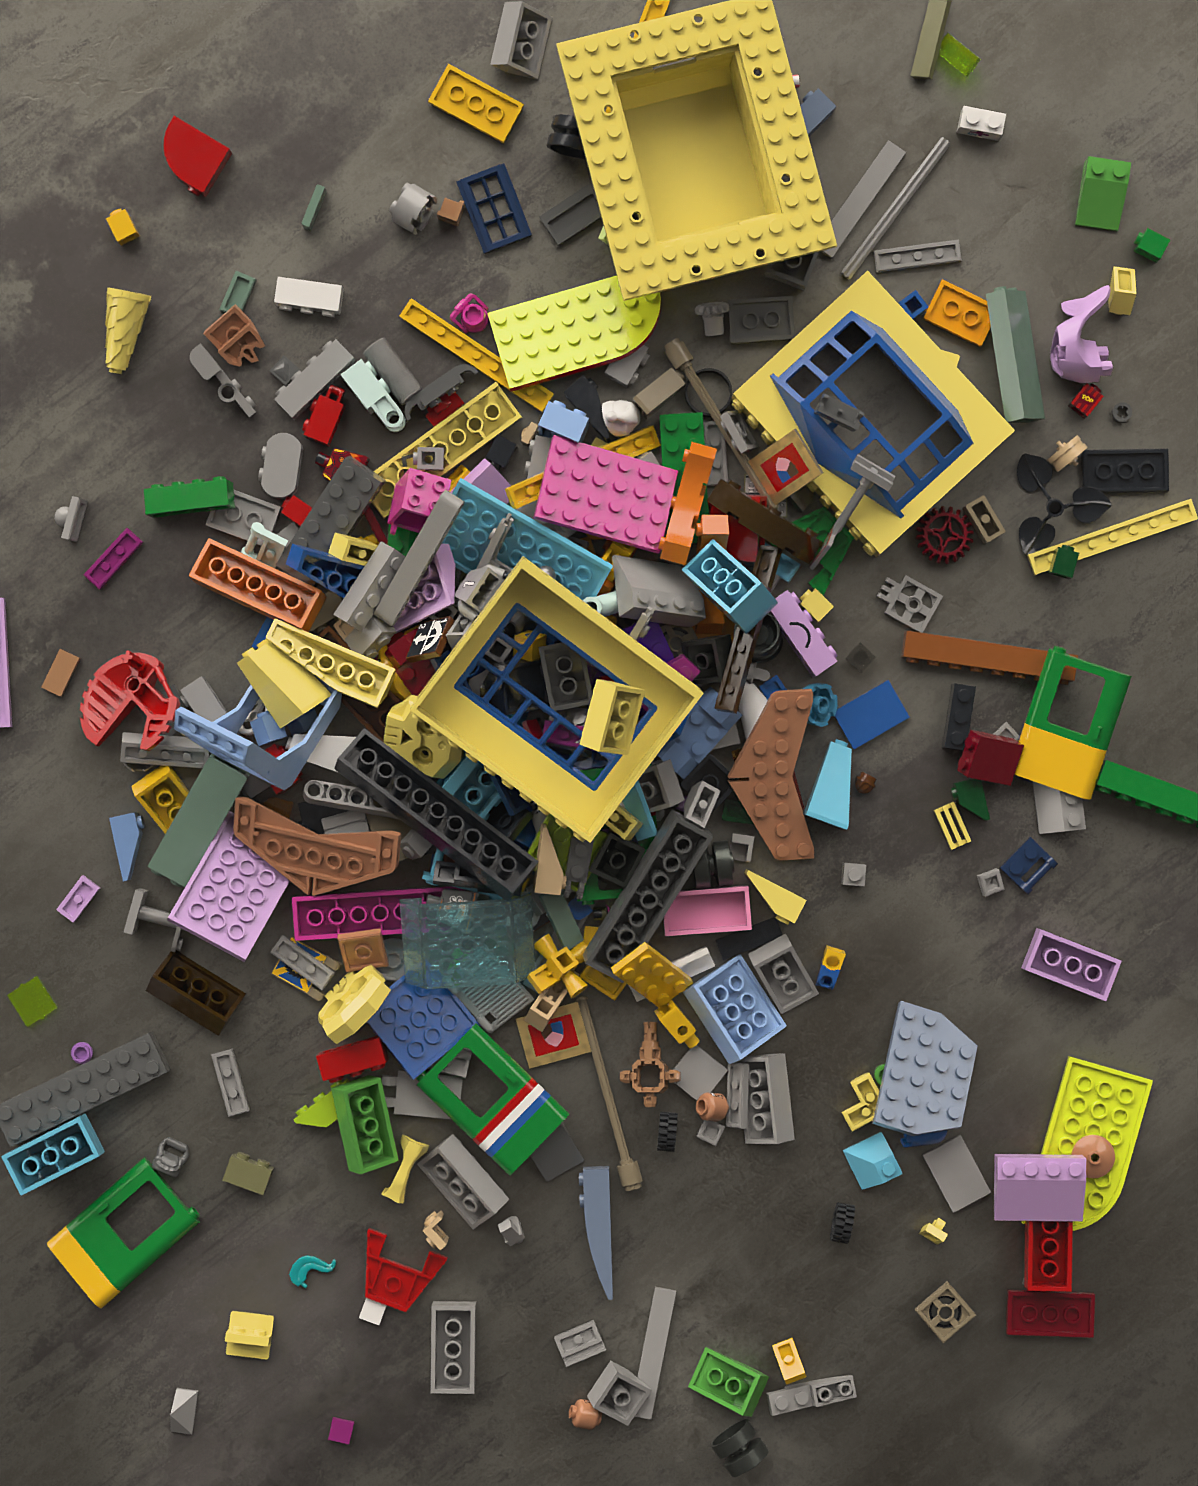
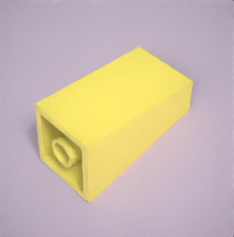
M267 639L256 645L258 647L257 650H254L252 647L242 654L244 658L237 662L280 729L331 696L330 691L309 670Z

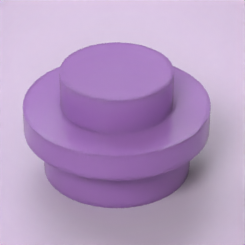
M85 1042L75 1044L71 1050L72 1059L79 1064L89 1062L93 1056L92 1047Z

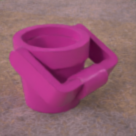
M470 293L465 299L462 298L450 315V320L465 334L468 331L471 333L481 332L486 328L489 320L487 314L489 308L476 295ZM472 299H474L479 305H477V304H470V305H469V302H470ZM459 314H461L462 325L455 319Z

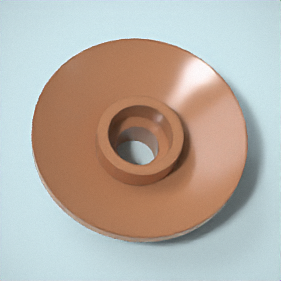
M1084 1136L1075 1143L1071 1155H1083L1086 1158V1177L1088 1178L1102 1177L1114 1165V1149L1111 1143L1102 1136ZM1093 1154L1098 1155L1097 1161L1091 1160Z

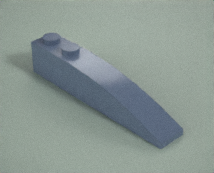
M609 1166L583 1167V1173H579V1186L584 1187V1194H579L580 1208L584 1207L587 1237L599 1279L608 1300H613Z

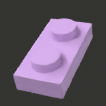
M82 875L56 910L73 923L76 922L100 890V887Z

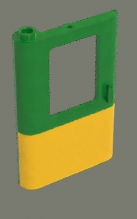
M1054 646L1053 649H1048L1020 735L1019 742L1024 745L1015 775L1090 800L1132 676L1070 656L1066 653L1067 649ZM1065 666H1071L1105 679L1088 734H1082L1048 721Z

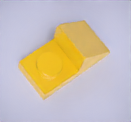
M793 1338L772 1345L786 1385L806 1378Z

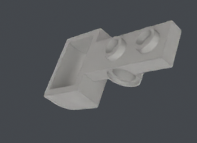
M201 343L196 346L190 353L192 365L204 379L208 380L215 375L220 380L222 385L218 389V396L222 401L231 402L236 400L249 417L256 412L254 407L257 405L249 396L245 398L241 394L240 390L243 388L235 378L232 381ZM231 386L234 389L232 398L227 399L222 396L221 391L223 387Z

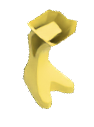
M402 1134L400 1143L403 1149V1160L391 1186L384 1188L382 1195L403 1204L410 1171L414 1163L428 1151L429 1145L415 1141Z

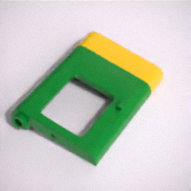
M144 1157L50 1239L47 1245L91 1301L102 1309L200 1222L198 1219L200 1214L194 1207L189 1208L184 1205L157 1170L152 1168V1164L147 1158ZM147 1181H151L174 1208L175 1213L134 1250H130L109 1225L107 1217Z

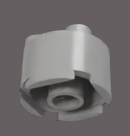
M406 183L402 187L401 196L398 201L395 200L389 208V212L392 213V221L411 233L418 234L416 230L422 231L430 221L434 213L431 207L432 204L437 205V197L416 184Z

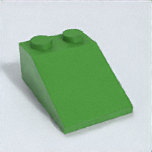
M1088 156L1083 167L1075 225L1118 231L1129 183L1131 162Z
M705 1347L688 1387L742 1416L752 1417L769 1376Z

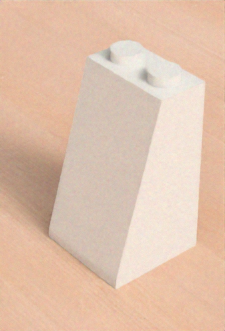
M294 734L293 737H289L285 749L289 750L302 742L307 734ZM323 735L307 762L336 771L334 768L337 758L356 737Z

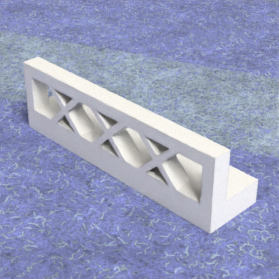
M706 946L672 961L674 965L690 977L715 966ZM629 986L637 1002L645 999L643 995Z

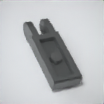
M571 836L564 875L567 879L563 897H569L571 881L579 882L576 896L577 899L582 900L594 840L591 843L587 840L582 842L576 837Z

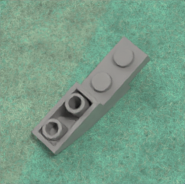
M852 1375L785 1386L784 1389L766 1393L770 1415L772 1416L857 1397Z

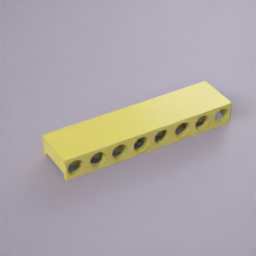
M498 383L492 384L374 471L386 480L372 502L383 519L389 516L395 484L405 474L404 470L409 468L417 469V465H413V458L406 459L407 467H403L401 460L403 455H411L413 452H417L418 447L444 448V471L420 470L442 477L522 418ZM428 455L424 460L426 463H431L433 458Z

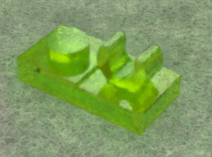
M947 33L942 39L939 55L968 77L981 59L951 34Z

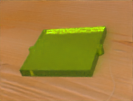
M38 976L25 984L21 983L19 988L7 995L27 1027L39 1019H44L45 1015L58 1008Z

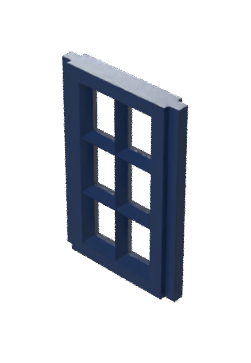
M504 163L456 181L484 254L532 236ZM496 175L502 191L491 195L485 179ZM481 181L487 197L476 201L470 185ZM504 196L510 212L499 216L493 199ZM489 201L495 218L484 222L478 205ZM512 216L518 233L507 237L501 220ZM497 222L503 238L492 242L486 226Z

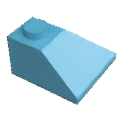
M882 1132L843 1150L862 1190L883 1184L903 1174Z

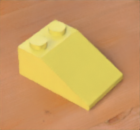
M746 869L745 875L772 912L777 914L775 918L787 925L790 921L795 923L807 900Z

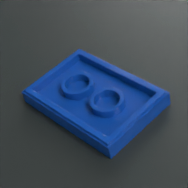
M889 680L838 708L834 716L853 749L910 718Z

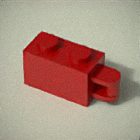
M331 384L325 397L319 395L318 399H314L310 411H313L310 419L305 420L302 431H305L303 435L306 438L330 447L346 408L341 403L346 391L345 389ZM332 394L338 396L337 401L330 399Z

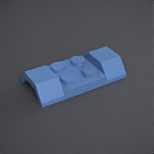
M711 686L688 713L689 716L681 735L666 743L657 754L663 761L671 759L674 771L683 779L706 757L742 716L739 711L735 714L714 709L718 692Z

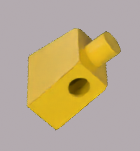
M672 999L666 1005H663L661 1008L658 1007L654 1011L661 1023L679 1044L685 1042L691 1049L699 1043L700 1040L694 1034L697 1030Z

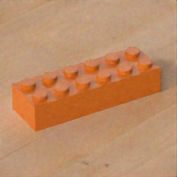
M208 538L189 574V577L200 586L273 620L278 619L306 632L310 631L327 598L322 590Z

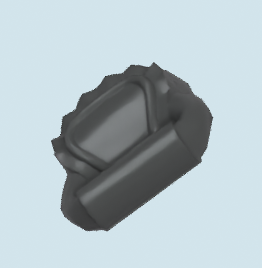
M171 1137L165 1138L158 1146L157 1155L152 1162V1168L176 1178L189 1157L188 1145ZM168 1145L183 1152L184 1155L178 1157V1155L176 1156L165 1151L164 1147Z

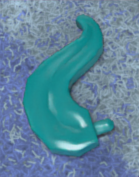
M306 1255L300 1257L292 1265L289 1273L291 1281L298 1287L301 1285L303 1288H307V1284L304 1281L307 1279L309 1270L315 1269L329 1273L335 1268L336 1260L333 1259L332 1263L328 1264L315 1256Z

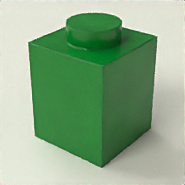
M1147 228L1143 233H1138L1134 244H1136L1134 252L1157 263L1166 250L1170 239Z

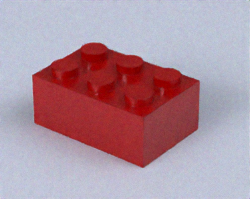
M374 1036L322 1051L316 1055L322 1080H329V1083L342 1080L344 1078L343 1075L350 1074V1077L361 1075L365 1072L364 1069L371 1068V1071L382 1069L389 1060V1056L380 1037Z

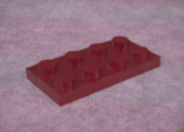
M1007 1290V1335L1094 1338V1293Z

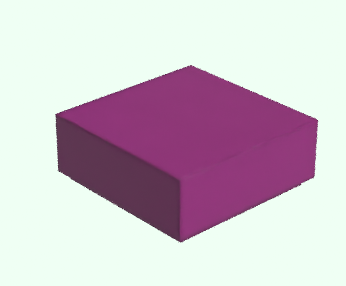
M333 1417L328 1440L349 1444L354 1421Z

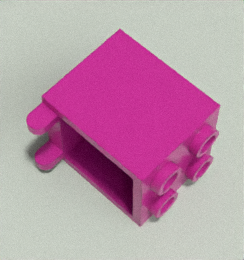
M409 468L395 484L387 523L391 525L390 534L395 535L397 527L419 533L441 494L445 490H450L451 480Z

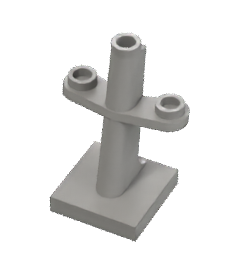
M141 888L135 890L124 933L131 935L136 933L140 920L176 928L171 951H181L184 939L180 938V935L184 929L167 921L170 915L169 912L145 906L149 890Z

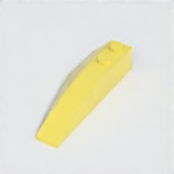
M274 619L266 635L268 641L334 690L375 708H378L385 699L395 679V668L278 619Z

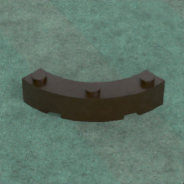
M720 479L707 499L709 503L725 514L739 520L740 524L782 550H787L796 558L810 564L823 544L817 538L818 533L808 527L804 530L780 516L782 512L773 506L770 508L765 507L741 491V485L730 479L727 482Z

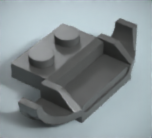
M461 364L439 377L407 401L405 406L407 421L411 420L410 412L414 407L418 406L421 411H424L428 406L433 408L442 402L440 398L445 394L451 396L459 390L458 385L465 383L461 377L462 374L472 372L476 375L479 372L473 366Z

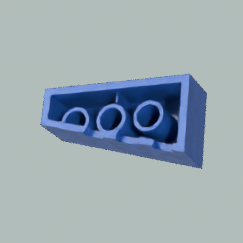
M293 543L286 561V565L342 598L346 596L364 568L363 565L340 560L327 552Z

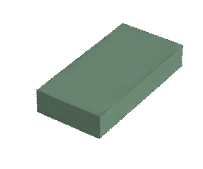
M319 184L316 185L302 220L304 229L309 231L313 228L327 193L326 188Z
M235 271L219 310L226 313L236 304L244 311L256 279Z

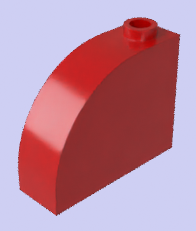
M173 116L165 132L164 154L169 167L176 177L189 187V192L198 197L200 194L207 197L232 155L230 148L176 116Z
M749 495L767 507V496ZM708 502L710 515H727ZM728 515L729 537L726 551L738 560L755 562L760 545H765V539L740 524L739 520Z

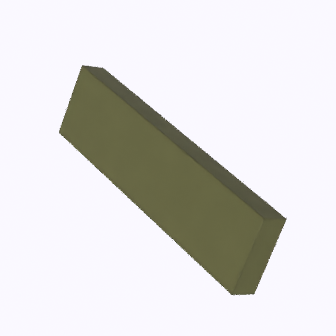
M929 0L911 72V77L914 79H933L952 0Z

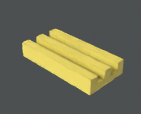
M954 802L934 810L951 850L971 842ZM949 808L952 809L954 816L958 822V825L962 831V834L965 838L963 840H961V837L949 813ZM944 811L946 818L950 824V827L954 833V836L957 840L956 843H953L952 838L948 832V829L944 823V820L940 814V812Z

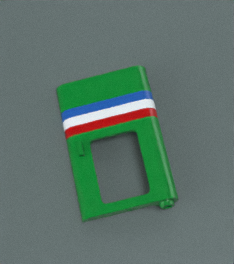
M477 1023L470 1028L429 1072L425 1070L416 1078L418 1081L417 1086L509 1176L569 1115ZM464 1048H469L508 1086L507 1092L482 1117H478L438 1077L439 1073Z

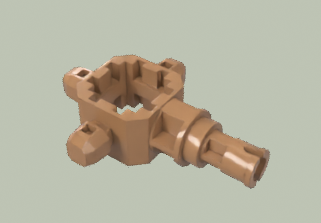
M643 1022L644 1041L642 1042V1047H640V1060H637L632 1065V1071L620 1072V1081L632 1083V1087L638 1093L645 1094V1097H643L645 1107H655L657 1104L655 1094L664 1093L668 1089V1081L669 1083L681 1081V1072L677 1070H669L668 1072V1065L661 1060V1048L659 1047V1042H657V1022ZM659 1066V1087H642L640 1084V1070H642V1067Z

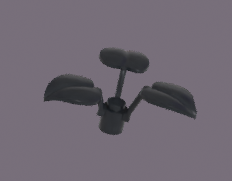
M1024 453L1017 465L1019 484L1028 492L1035 491L1040 487L1048 500L1046 503L1048 515L1043 521L1033 516L1025 519L1019 527V539L1024 554L1028 555L1043 550L1053 542L1055 528L1046 522L1052 516H1060L1064 509L1074 506V517L1080 522L1090 523L1099 519L1112 506L1110 500L1101 491L1087 486L1080 487L1073 492L1074 502L1063 504L1061 500L1051 498L1043 486L1052 478L1053 470L1051 464L1040 456Z

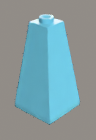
M836 739L835 743L829 742L803 814L847 830L849 826L852 749L847 747L848 743Z

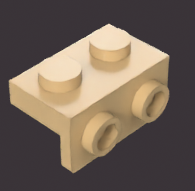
M441 1210L438 1213L432 1212L425 1219L423 1232L427 1235V1242L434 1249L437 1247L439 1250L447 1245L449 1239L437 1225L444 1215Z

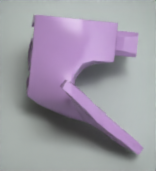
M1109 285L1094 291L1085 298L1061 303L1064 313L1072 317L1056 327L1051 346L1050 361L1052 369L1061 378L1079 383L1099 382L1100 376H1111L1113 365L1111 361H1107L1109 356L1107 346L1097 347L1095 341L1084 340L1080 337L1082 328L1088 318L1108 300L1111 292Z

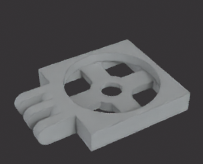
M907 575L904 576L900 584L887 577L885 582L892 585L891 588L882 585L880 589L888 594L886 596L879 592L877 594L878 598L889 603L884 613L913 630L923 633L943 596ZM909 586L918 587L914 596L910 597L901 591ZM925 592L931 598V609L922 603L921 599ZM896 600L905 604L906 610L902 617L895 610ZM915 600L918 603V606L915 609L911 608L909 605L910 601ZM916 612L926 616L925 620L919 623L910 622L912 615Z

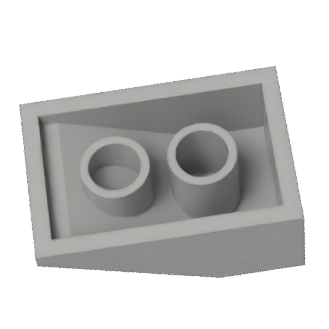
M786 933L748 954L755 970L781 1014L819 994Z

